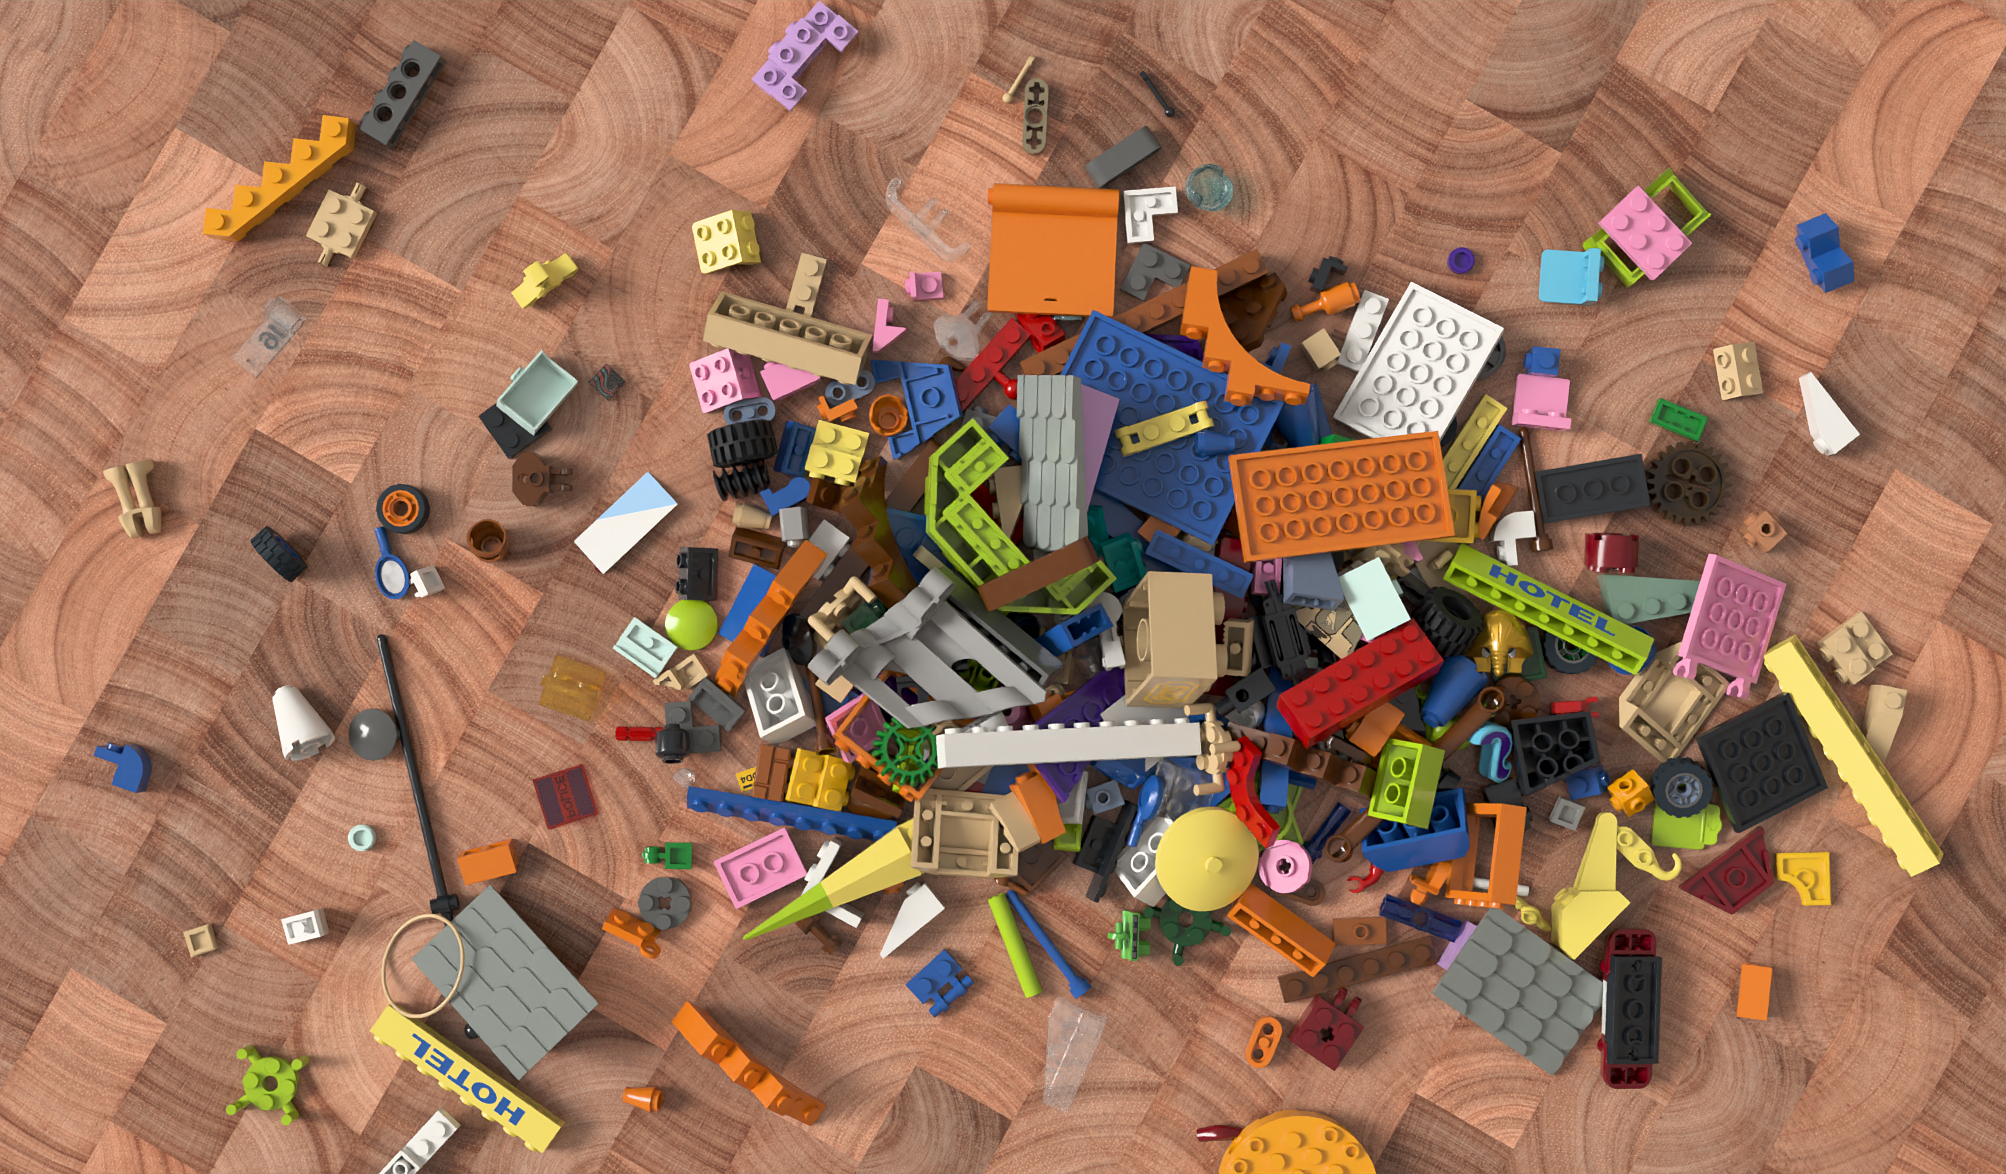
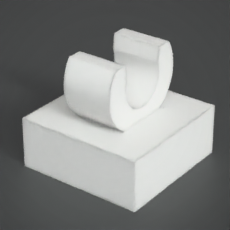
M434 565L418 569L410 574V585L415 584L418 590L415 593V597L421 596L422 598L445 589Z

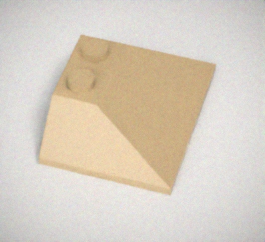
M1682 642L1656 652L1651 664L1635 675L1619 697V727L1661 763L1666 762L1669 758H1677L1730 684L1716 670L1699 663L1694 680L1674 675L1676 664L1683 659V657L1678 656Z
M928 789L918 802H914L911 868L934 875L983 879L1017 876L1018 853L1004 835L1003 825L990 809L991 802L1005 795Z

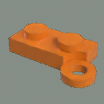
M616 908L612 909L602 929L640 947L639 951L644 957L649 959L657 958L660 955L661 948L655 942L661 930L653 927L648 922L629 915L625 911H620Z

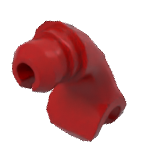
M1371 863L1369 874L1366 877L1350 876L1347 881H1358V887L1349 891L1358 894L1373 884L1375 885L1385 871Z

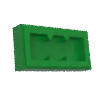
M1658 398L1648 423L1697 443L1700 441L1709 417Z

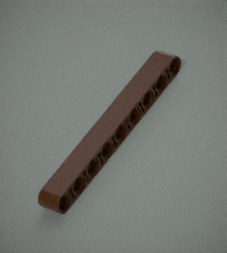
M934 438L928 443L885 500L886 507L912 512L925 495V478L928 476L929 457L942 444ZM855 541L799 613L807 623L808 618L817 613L827 601L831 604L837 599L834 594L843 589L851 577L855 576L861 579L870 567L853 549ZM808 623L812 634H814L816 630Z

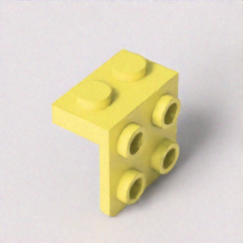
M731 210L693 224L692 229L702 273L715 272L736 264L754 265L761 263L760 249L756 240L755 224L751 211Z

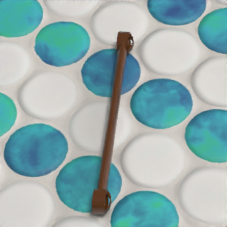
M1496 687L1483 689L1479 694L1478 701L1431 746L1445 750L1442 764L1491 716L1498 715L1504 711L1507 702L1500 689ZM1498 693L1492 703L1483 707V699L1486 695ZM1501 701L1500 705L1493 709ZM1369 805L1345 830L1327 840L1325 853L1336 863L1347 862L1353 855V849L1385 819L1368 816ZM1338 840H1344V845L1331 855L1330 849L1332 844Z

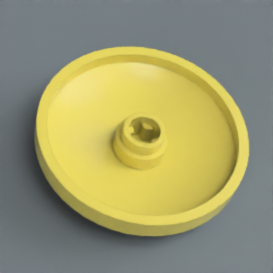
M1201 807L1191 810L1176 819L1165 831L1159 842L1155 858L1158 881L1166 894L1184 908L1194 911H1212L1225 907L1240 897L1254 878L1259 859L1257 840L1243 821H1240L1232 811L1220 807Z

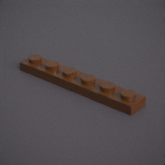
M1428 935L1326 963L1314 977L1303 970L1277 976L1284 1003H1289L1435 963L1437 958L1431 937Z

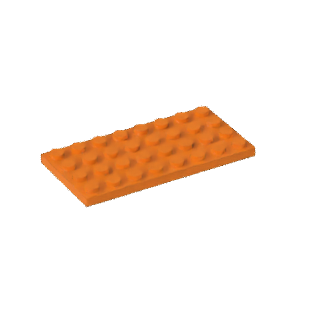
M1438 431L1245 453L1228 457L1244 563L1455 536Z

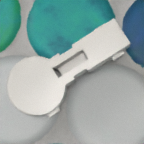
M1102 592L1086 606L1085 611L1102 603L1113 624V627L1099 634L1103 656L1101 659L1106 671H1110L1114 667L1123 669L1125 668V657L1120 638L1116 632L1117 623L1121 614H1123L1122 605L1114 595Z

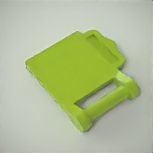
M1683 783L1678 785V787L1685 788ZM1655 801L1651 844L1654 846L1698 850L1704 849L1705 844L1714 845L1717 842L1718 832L1722 827L1719 818L1720 808L1716 804L1708 802V806L1705 809L1703 808L1700 811L1701 813L1694 814L1689 818H1676L1663 811Z

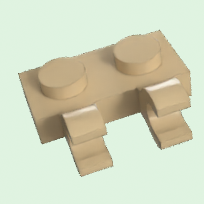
M1401 544L1357 549L1350 558L1353 562L1360 560L1366 564L1379 557L1390 577L1395 574L1400 577L1406 576L1410 573V570L1406 567L1414 563V560L1409 555L1403 553L1405 547Z

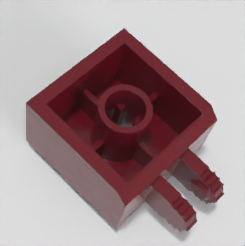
M1344 987L1337 992L1331 1003L1316 995L1287 1036L1293 1044L1333 1071L1337 1069L1364 1029L1362 1024L1352 1018L1362 999L1357 996L1354 997L1345 1012L1338 1009L1341 1002L1347 996L1348 990ZM1328 1027H1331L1329 1030L1331 1034L1328 1037L1322 1038L1321 1029L1325 1028L1327 1030Z

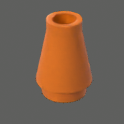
M626 1087L623 1092V1103L631 1104L650 1113L654 1111L659 1112L662 1107L664 1092L663 1090H658V1087Z

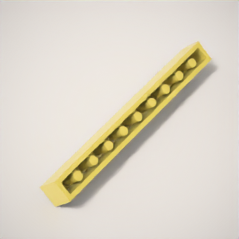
M1796 634L1769 648L1763 656L1766 668L1776 675L1781 690L1790 694L1798 715L1805 718L1809 724L1808 728L1812 736L1820 740L1824 746L1823 751L1826 757L1831 761L1833 760L1838 767V774L1841 779L1849 783L1853 789L1852 793L1855 800L1859 804H1863L1872 825L1880 829L1884 843L1888 848L1894 850L1900 867L1903 870H1907L1912 877L1940 864L1943 852Z

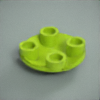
M681 600L669 610L665 628L670 640L679 648L699 650L707 646L714 639L718 630V620L713 608L705 601Z

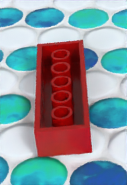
M1414 618L1283 692L1279 695L1276 707L1304 748L1308 749L1437 674L1444 660Z

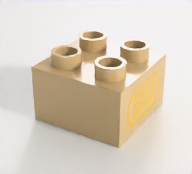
M1148 571L1122 604L1126 706L1184 708L1186 705H1192L1204 692H1209L1211 685L1217 680V677H1224L1228 663L1227 649L1224 644H1216L1215 625H1221L1224 619V596L1222 593L1213 592L1212 574Z

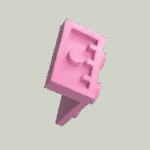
M727 348L690 363L691 373L703 413L714 411L738 401L761 397L749 354L742 355L737 353L736 350Z
M1517 375L1511 426L1560 432L1569 430L1571 418H1566L1570 381L1568 379L1544 376Z

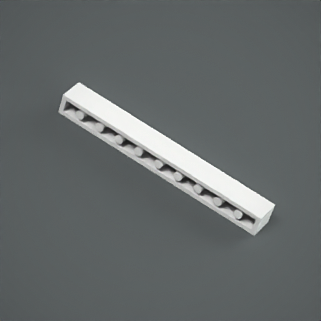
M1190 718L1174 719V724H1165V719L1149 720V725H1140V720L1124 721V726H1115V721L1099 722V727H1090L1089 722L1074 723V728H1064V724H1049L1048 729L1039 730V725H1024L1023 730L1013 731V726H999L996 732H987V727L971 728V733H961V728L945 729V734L936 736L938 768L1202 755L1199 723H1190Z

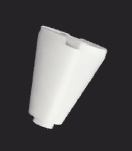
M286 685L276 690V694L272 699L285 760L288 761L289 757L292 761L309 758L320 753L318 749L320 746L325 744L326 747H329L335 741V735L298 688Z

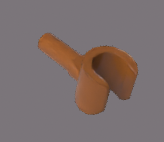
M1010 877L994 878L995 882L999 885L1011 888L1023 896H1026L1028 890L1009 881Z

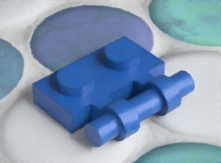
M944 948L905 985L922 1004L930 998L935 1001L929 1012L936 1018L942 1011L945 1013L951 1008L950 1004L960 995L963 997L974 981L969 975H966L961 981L955 976L962 970V967ZM949 982L953 988L942 997L938 990Z

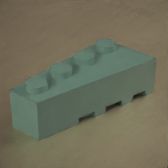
M1597 575L1604 614L1624 624L1691 613L1700 581Z

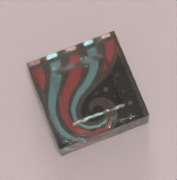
M606 363L589 383L609 401L626 381Z

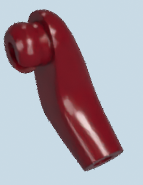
M1229 1125L1207 1126L1197 1129V1138L1200 1142L1234 1140L1243 1129Z

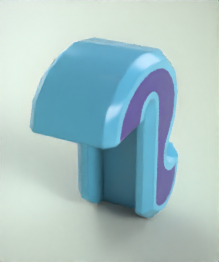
M1486 721L1467 741L1476 745H1482L1478 772L1494 782L1501 783L1508 778L1512 768L1511 762L1505 760L1512 749V734L1507 728L1494 722Z

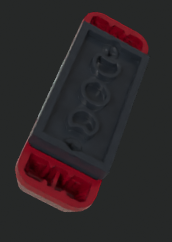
M1619 928L1606 935L1604 959L1600 962V970L1604 973L1602 1033L1597 1043V1048L1601 1052L1600 1075L1605 1084L1610 1088L1641 1089L1649 1085L1651 1081L1652 1064L1659 1063L1662 957L1656 956V937L1653 932L1647 929Z

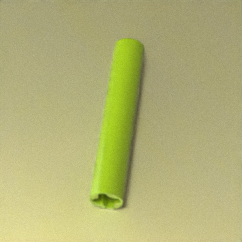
M1005 893L987 899L1025 997L1029 998L1041 993L1043 990Z

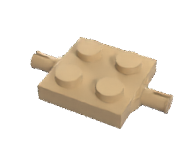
M356 183L350 196L340 195L328 190L306 234L308 238L318 242L324 248L317 261L318 263L328 267L334 253L343 254L355 260L377 215L375 211L365 207L360 202L367 187Z

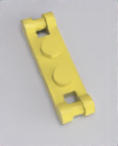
M1200 401L1191 406L1115 430L1116 438L1120 439L1122 445L1120 449L1122 456L1126 457L1196 434L1197 431L1202 432L1203 429L1208 430L1214 427L1213 420L1209 418L1207 409H1209L1207 402ZM1196 414L1199 422L1191 425L1189 416ZM1138 434L1140 442L1132 444L1130 436Z

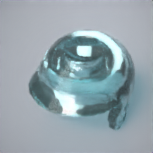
M1204 164L1198 166L1187 176L1184 188L1188 200L1198 209L1218 211L1226 207L1232 200L1233 185L1230 179L1223 174L1224 170L1222 167L1215 164Z

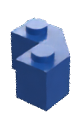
M1825 213L1798 224L1795 242L1802 253L1813 284L1818 285L1827 293L1854 282V263L1840 248L1839 227Z

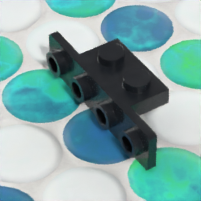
M1128 800L1124 801V805H1122L1115 823L1095 815L1091 816L1081 841L1080 852L1076 853L1072 862L1076 866L1095 873L1086 897L1096 903L1106 893L1107 880L1110 873H1113L1116 869V858L1120 849L1127 842L1128 829L1133 824V821H1135L1138 805Z

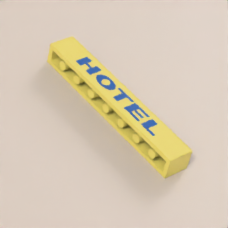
M394 1002L401 1010L410 1013L406 1009L398 1005L396 1002ZM391 1004L385 1008L370 1030L375 1035L374 1039L384 1046L390 1045L396 1050V1055L405 1061L411 1060L417 1064V1069L426 1076H434L439 1080L438 1084L442 1088L458 1093L461 1096L460 1100L471 1107L475 1105L482 1110L481 1114L486 1119L495 1122V1120L504 1126L503 1130L513 1137H520L526 1141L524 1143L525 1146L534 1152L540 1151L543 1153L565 1124L563 1120L423 1021L400 1014Z

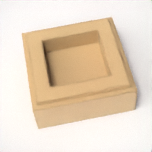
M211 923L183 932L191 957L219 948Z

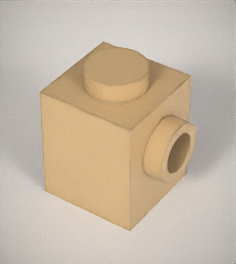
M1324 328L1299 345L1316 372L1321 368L1326 372L1338 364L1336 358L1341 353Z

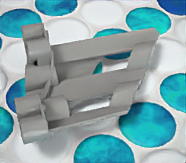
M937 567L931 569L922 579L920 585L914 588L905 599L891 607L882 618L867 628L859 629L850 635L843 629L839 630L830 639L826 648L821 650L808 665V668L827 686L840 676H843L908 729L929 726L948 720H964L985 716L1019 706L1035 705L1046 702L1047 698L1046 689L946 602L956 584ZM975 659L1006 687L977 692L951 667L958 660ZM882 670L907 674L936 701L910 706L878 678V675Z

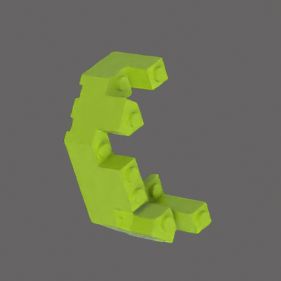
M972 418L929 457L928 476L925 478L924 515H926V533L942 550L941 554L978 592L977 587L1019 568L1030 561L969 495L1009 459ZM1100 560L1087 568L997 609L1003 612L1078 615L1117 578Z

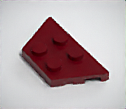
M1756 827L1678 887L1731 915L1736 913L1774 884L1772 870L1769 868L1770 858L1765 846V831L1763 827Z

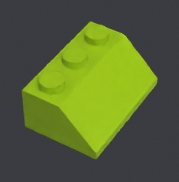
M1388 738L1382 749L1368 816L1428 829L1445 750L1424 744Z

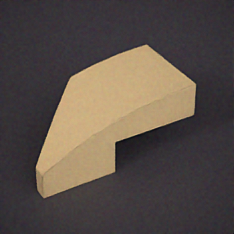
M696 652L653 680V683L655 685L674 687V689L678 690L690 689L702 681L704 677L711 675V673Z

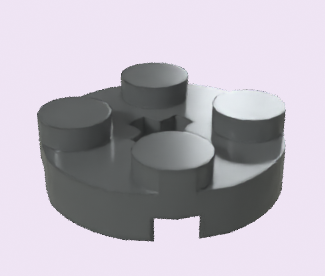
M667 876L655 878L644 886L638 899L641 916L646 922L660 930L675 928L683 923L690 914L692 904L691 893L688 887L677 878ZM661 896L663 898L669 896L672 899L669 903L671 906L669 910L666 907L660 908L661 902L659 898Z

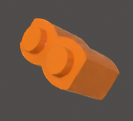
M1387 702L1347 725L1345 737L1375 757L1385 745L1392 732L1397 728L1405 713L1392 703Z

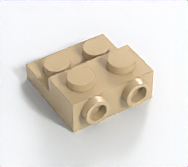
M1862 611L1857 612L1817 641V644L1820 646L1819 653L1827 662L1833 664L1836 669L1834 671L1835 675L1842 683L1847 685H1854L1874 671V667L1893 654Z

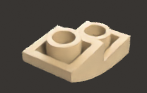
M1014 792L991 802V811L1003 825L1004 835L1017 853L1041 841L1030 816Z

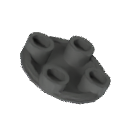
M378 708L363 710L354 717L349 727L348 736L350 745L357 755L363 759L375 761L385 758L392 752L400 738V731L388 714Z

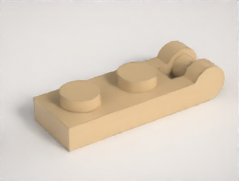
M801 253L785 310L794 312L796 306L805 308L803 315L812 317L827 259Z

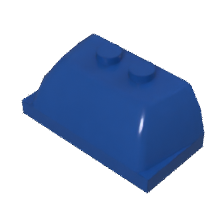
M1462 787L1437 792L1428 829L1383 820L1362 841V853L1365 858L1375 867L1392 872L1464 857L1470 848L1465 792ZM1366 808L1360 809V814H1361Z

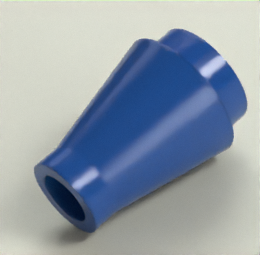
M1203 429L1202 432H1196L1195 453H1201L1202 456L1222 452H1234L1235 436Z

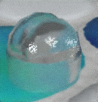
M681 768L672 778L688 790L689 786L694 784L695 774L688 768Z

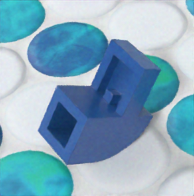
M112 742L96 747L95 757L118 764L111 785L134 793L145 792L151 776L152 765L147 752L142 747L136 744H125V747Z

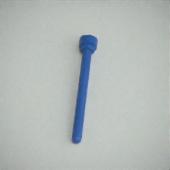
M1014 890L1007 891V899L1069 981L1068 986L1071 988L1069 991L1073 997L1077 999L1092 987L1086 978L1083 979L1081 975L1077 976Z

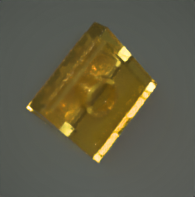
M555 655L549 674L543 675L540 685L544 686L538 705L590 721L606 671Z

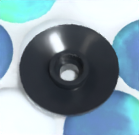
M799 614L786 616L782 625L783 647L788 650L796 664H809L815 652L811 628Z

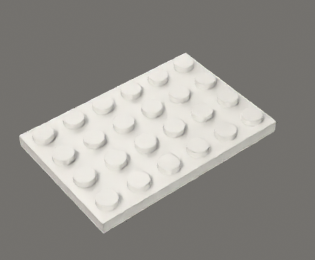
M1411 282L1333 416L1334 420L1370 439L1438 431L1441 442L1503 335L1504 328Z

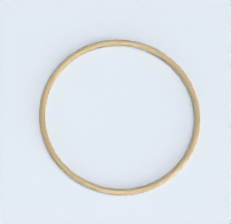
M437 914L416 916L408 920L396 931L387 946L381 971L383 990L391 1006L406 1017L424 1018L438 1012L451 1000L461 982L465 963L463 941L456 927L448 919ZM436 918L448 924L458 939L461 953L458 978L449 996L437 1008L423 1014H410L401 1010L389 995L386 985L387 958L394 941L408 925L419 919Z

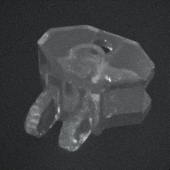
M977 300L963 314L960 313L958 316L940 315L934 322L937 344L957 361H973L980 354L978 336L981 334V329L993 316L991 312H986L974 325L969 318L979 309L980 303ZM952 339L958 341V343L954 346L949 344L950 340Z

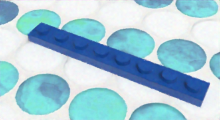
M689 786L687 792V808L696 812L717 813L723 817L734 816L748 821L758 820L769 822L776 826H793L800 830L822 831L828 835L839 834L852 839L863 838L876 842L897 826V821Z

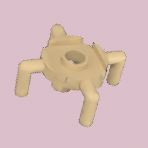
M851 577L846 586L834 594L837 598L831 604L827 601L817 613L808 618V623L816 630L813 634L814 641L822 649L826 648L830 639L835 635L832 629L836 625L839 628L843 627L850 619L848 613L857 606L866 614L873 610L880 615V612L871 605L877 596L858 577Z
M1213 703L1186 705L1184 712L1187 716L1205 714L1206 722L1200 725L1202 755H1197L1196 765L1199 770H1205L1207 773L1212 774L1213 783L1195 785L1194 794L1198 796L1220 793L1224 790L1223 773L1229 769L1226 768L1227 763L1232 761L1233 752L1239 751L1241 744L1238 741H1232L1229 731L1222 729L1221 725L1224 724L1216 719Z

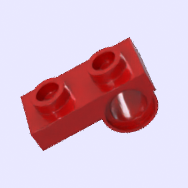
M1014 313V316L1029 333L1030 341L1038 353L1065 340V333L1050 315Z

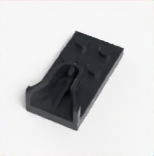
M1642 453L1535 472L1543 523L1651 506Z

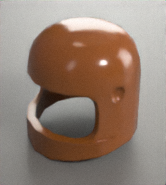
M492 519L480 520L467 532L466 541L468 546L479 560L486 563H495L507 555L509 538L504 527L498 521Z

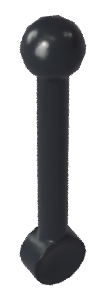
M1144 70L1140 72V76L1165 109V115L1173 117L1175 110L1167 105Z

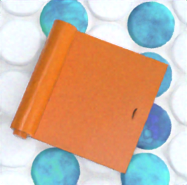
M994 183L993 188H988V204H993L987 312L1090 317L1092 311L1095 310L1109 318H1113L1119 189Z

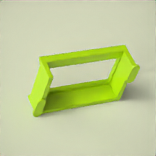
M1669 167L1643 191L1651 199L1666 186L1673 191L1694 216L1691 221L1680 229L1687 237L1711 213H1708L1677 179ZM1601 227L1583 243V248L1585 251L1590 248L1601 249L1604 263L1627 288L1645 273L1639 267L1631 272L1604 242L1609 235Z

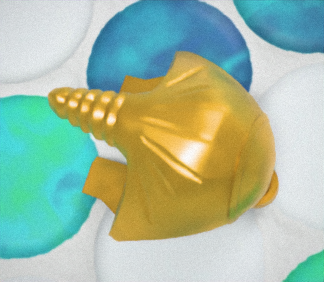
M1496 609L1483 615L1485 626L1465 652L1466 655L1474 658L1477 672L1484 671L1490 673L1492 660L1494 674L1497 677L1503 675L1508 655L1507 673H1521L1525 658L1531 657L1534 654L1525 626L1518 616L1506 610ZM1485 647L1489 648L1491 653L1487 652ZM1510 648H1515L1512 652L1508 654Z

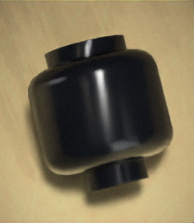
M672 723L664 725V729L656 732L655 754L658 758L662 759L663 763L678 764L688 757L690 753L688 731L681 729L679 724Z

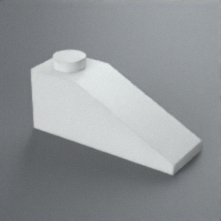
M1812 372L1804 374L1799 378L1810 435L1815 440L1813 444L1820 453H1825L1826 456L1835 454L1860 434Z
M917 882L906 891L908 896L901 906L880 953L882 958H885L945 909L943 902L926 882L922 885Z

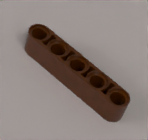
M1085 536L977 587V590L988 612L1087 568L1100 560L1089 537Z

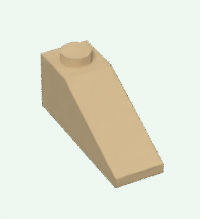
M1871 685L1861 732L1884 765L1903 715L1907 690L1884 685Z

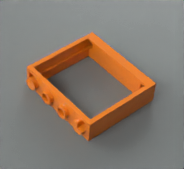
M883 670L878 678L885 683L890 675L894 678L908 675L897 671ZM909 687L911 691L917 694L915 687ZM928 694L929 701H936L931 695ZM864 695L834 733L833 738L836 739L834 744L846 753L849 750L858 756L856 761L866 769L874 768L879 772L877 777L890 786L889 778L892 773L888 772L885 776H882L880 773L886 767L884 765L875 767V762L878 759L845 735L872 700L867 695ZM972 718L950 720L960 728L974 722ZM940 768V770L932 769L935 776L932 779L927 776L925 778L926 782L921 784L918 789L910 787L906 781L903 787L899 786V777H896L893 784L900 788L898 793L906 800L912 802L914 799L918 802L944 768Z
M1466 803L1470 848L1464 857L1452 859L1447 875L1445 897L1453 898L1454 904L1504 909L1505 904L1516 905L1527 807L1499 803ZM1481 817H1497L1488 893L1472 892Z

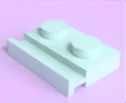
M634 617L613 649L654 678H657L678 649V646Z

